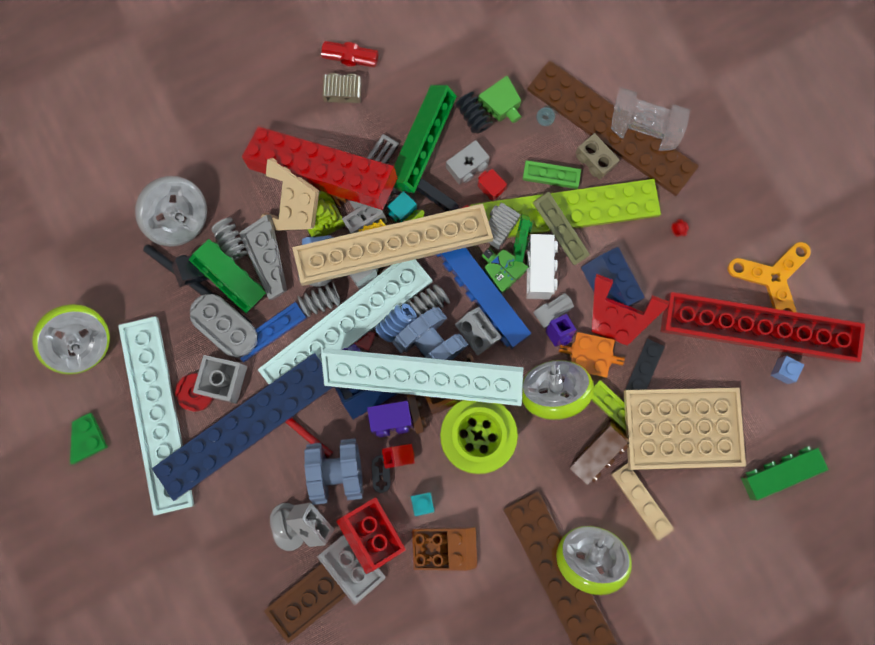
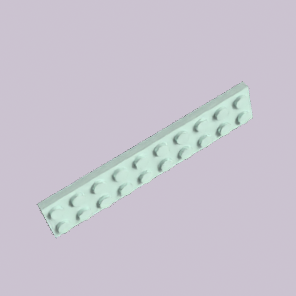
M416 259L391 265L261 366L258 371L270 385L314 353L322 362L321 352L323 348L342 350L350 347L374 329L382 319H385V316L396 305L402 306V304L407 303V300H411L430 285L433 280Z
M155 316L118 325L153 515L193 507L195 505L192 490L176 501H173L151 469L183 446L159 318Z
M323 348L321 352L324 386L517 406L522 404L524 367Z

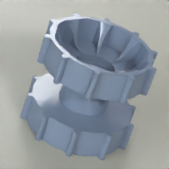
M433 307L424 314H421L396 335V338L392 341L400 353L407 352L416 346L424 358L451 361L468 346L460 333L453 335L446 341L438 334L436 330L447 319L439 307Z
M356 438L341 440L340 458L325 459L324 448L321 443L306 444L304 467L306 486L312 505L328 503V485L343 484L347 501L363 499L361 460Z

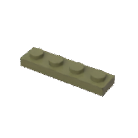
M546 192L532 202L574 266L590 255L550 192Z

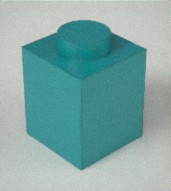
M403 191L387 206L388 216L394 222H403L411 213L417 210V204Z
M431 492L411 496L415 516L434 512Z

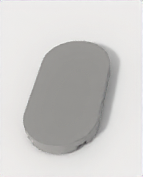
M205 294L198 297L192 303L190 308L192 324L225 354L231 357H244L252 352L257 343L255 328L218 295Z

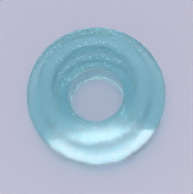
M541 108L537 112L536 119L539 124L549 126L554 122L555 113L550 108ZM547 115L549 119L545 120L542 116Z

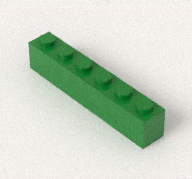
M430 85L394 165L398 178L394 188L397 191L414 193L457 97L448 85Z

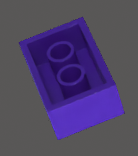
M408 401L367 407L370 429L376 436H390L392 431H396L398 434L410 432L409 428H413Z

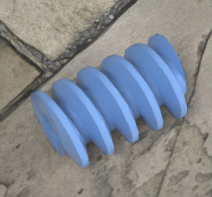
M409 304L396 305L385 316V319H382L376 325V332L385 341L392 342L396 335L417 319V314Z

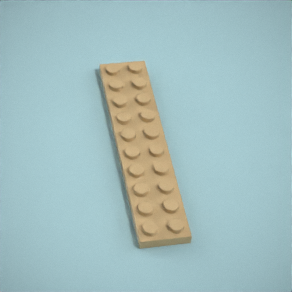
M478 204L292 248L300 282L304 286L493 241V235L483 204Z

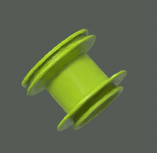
M462 400L456 403L446 414L441 426L440 437L443 451L454 466L467 473L486 474L501 468L509 461L517 445L518 433L515 420L504 405ZM475 419L476 426H469L468 420ZM485 420L489 421L491 424L490 428L485 429L482 426V423ZM466 430L468 433L467 438H461L459 435L460 431ZM471 431L475 433L482 432L481 437L483 440L478 439L475 441V436ZM489 434H495L496 440L494 442L488 440ZM468 443H471L474 447L471 452L465 449ZM481 445L487 446V453L483 454L480 452L479 448Z

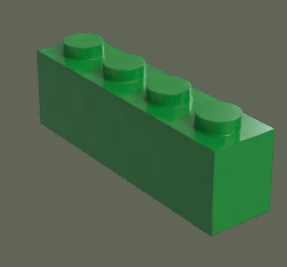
M210 239L189 258V261L245 313L266 294L259 283L254 282L244 269H240L235 264L233 258L223 253L219 245Z
M806 446L799 449L798 454L793 455L790 453L782 456L781 461L777 463L771 461L764 464L763 469L757 471V468L745 472L746 476L742 477L741 480L750 500L758 501L829 470L819 448Z

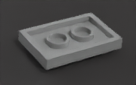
M344 535L317 556L354 605L386 578L379 568L368 574L364 572Z

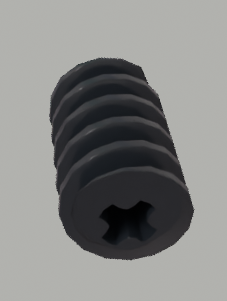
M474 92L463 95L457 101L456 107L460 109V114L464 115L463 119L467 121V126L471 127V132L478 134L489 129L493 125V121L486 122L490 116H483L486 109L479 110L483 104L481 102L476 104L479 98L477 96L472 98Z

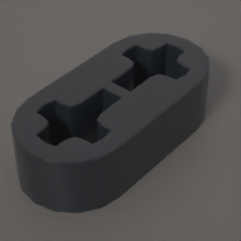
M379 455L372 461V482L375 491L384 493L391 486L390 468L385 469V466H383V473H380L379 467L375 463L379 462L380 458H382L383 462L384 460L383 456ZM380 475H383L384 482H387V486H384L383 490H380V486L376 485V482H380Z

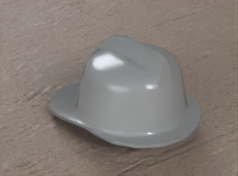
M282 503L276 506L270 515V525L274 540L281 549L286 551H293L303 543L299 535L285 521L294 507L290 503Z

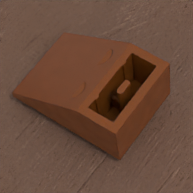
M476 527L412 529L414 570L468 571L477 568Z

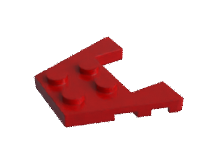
M596 274L592 319L593 333L628 346L669 305V301L652 295L644 312L606 298L613 280Z

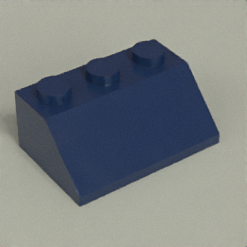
M619 247L598 256L581 267L593 293L596 274L613 280L606 298L629 307L645 298Z
M335 387L342 404L352 420L368 411L367 407L379 406L384 401L398 394Z

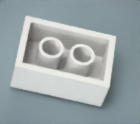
M530 235L527 245L526 299H550L557 290V279H554L555 271L557 272V260H554L555 253H557L558 242L554 241V235Z

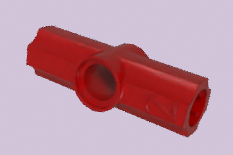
M324 41L322 44V58L340 61L342 64L351 67L356 66V64L374 68L377 66V50L361 48L352 42L339 44Z

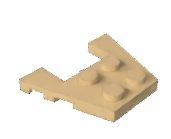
M274 158L267 159L266 176L281 180L283 184L279 217L264 213L261 218L266 214L271 215L274 230L314 228L319 190L301 177H296L287 167L279 165L278 161Z

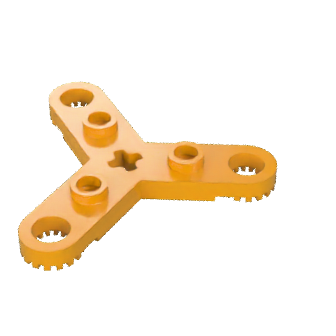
M798 242L772 267L736 258L728 264L727 268L732 277L766 286L774 309H788L789 311L797 312L787 279L809 258L811 250L806 243ZM796 248H803L805 255L799 257L796 254ZM735 263H739L742 266L741 273L734 271L733 265ZM771 274H772V275L777 274V275H778V277H777V280H778V281L772 282V281H771V279H772Z

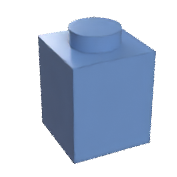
M784 356L778 358L770 375L786 384L795 383L804 364Z

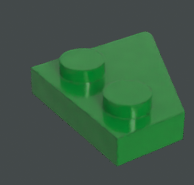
M521 214L513 246L514 258L517 262H523L524 253L528 245L527 236L532 229V222H530L529 215Z
M88 413L72 421L71 465H75L108 448L93 413Z

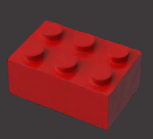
M376 497L336 521L366 574L376 570L406 551Z

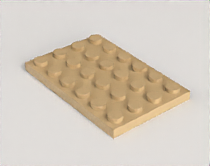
M740 388L624 391L626 436L629 439L627 443L629 446L627 448L628 470L746 466Z

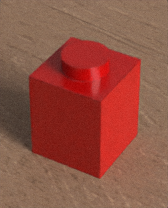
M493 169L488 172L484 171L478 177V187L491 201H494L506 191L507 183Z
M412 444L382 449L385 469L415 464V453Z

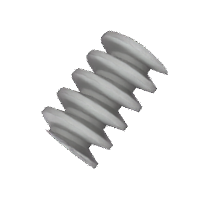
M229 217L217 222L211 230L215 234V239L218 240L217 244L221 247V251L233 258V260H237L247 255L248 252L241 251L245 245H238L242 238H235L239 232L232 231L236 228V225H229L233 221Z
M334 282L332 289L326 285V291H323L320 287L318 288V294L312 290L311 297L307 293H304L303 300L299 295L297 296L303 312L308 317H311V310L318 314V308L324 312L326 311V305L332 309L333 302L340 306V297Z
M434 284V291L428 288L426 289L427 295L421 292V299L414 296V303L407 300V304L414 309L418 317L433 307L437 308V304L443 308V301L450 304V301L441 287Z

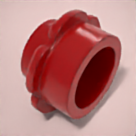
M678 219L672 224L671 229L676 237H685L689 226L686 221Z

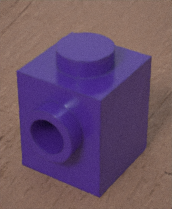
M565 314L551 320L545 332L553 345L557 347L561 344L562 346L569 344L577 329L568 315Z

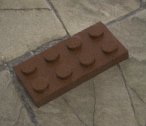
M321 564L265 609L264 613L285 641L289 643L347 595L324 565Z

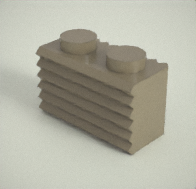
M337 73L324 75L322 93L324 102L361 103V77L352 73L347 74V76H341Z

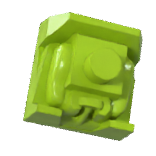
M322 191L319 192L315 227L307 229L311 237L327 236L346 226L330 194Z

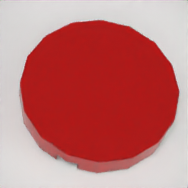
M192 373L181 378L175 391L179 405L185 410L193 412L203 411L214 400V398L193 393L198 373Z

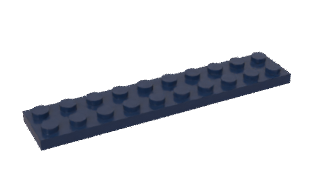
M315 353L151 468L171 499L176 501L333 389L334 387L324 386L322 362Z

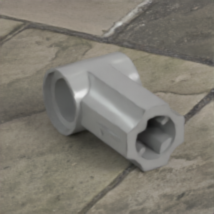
M564 293L549 304L542 305L533 313L543 328H546L551 320L565 314L574 305L569 296Z

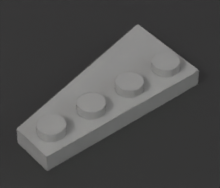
M266 214L239 234L268 299L274 300L287 292L272 217Z

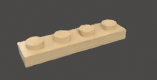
M628 463L611 474L656 540L659 541L674 530L634 471L628 470Z

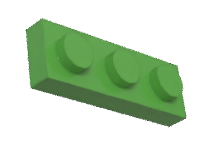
M526 160L522 180L578 189L581 169Z

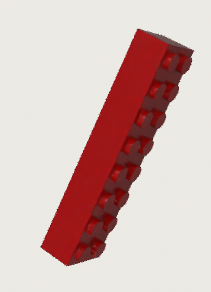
M259 126L242 155V159L248 169L266 174L267 159L274 158L278 161L279 165L287 167L291 170L292 174L296 177H301L319 191L383 210L398 179L395 168L392 165Z

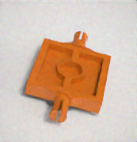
M576 332L575 340L571 347L560 345L559 348L563 349L558 351L570 354V362L582 366L589 374L605 378L608 376L609 367L612 363L623 366L624 362L621 361L625 360L624 357L613 356L615 340Z

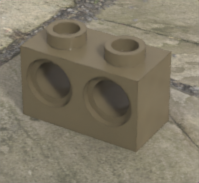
M595 133L578 146L575 153L577 159L582 164L585 163L589 168V172L594 177H598L599 180L613 170L620 161ZM590 148L594 153L589 154L585 149ZM598 162H604L606 167H600Z

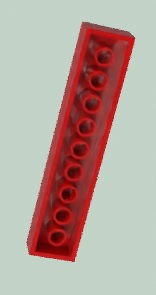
M675 292L665 295V300L669 301V305L663 311L660 330L662 333L845 363L861 362L865 323Z

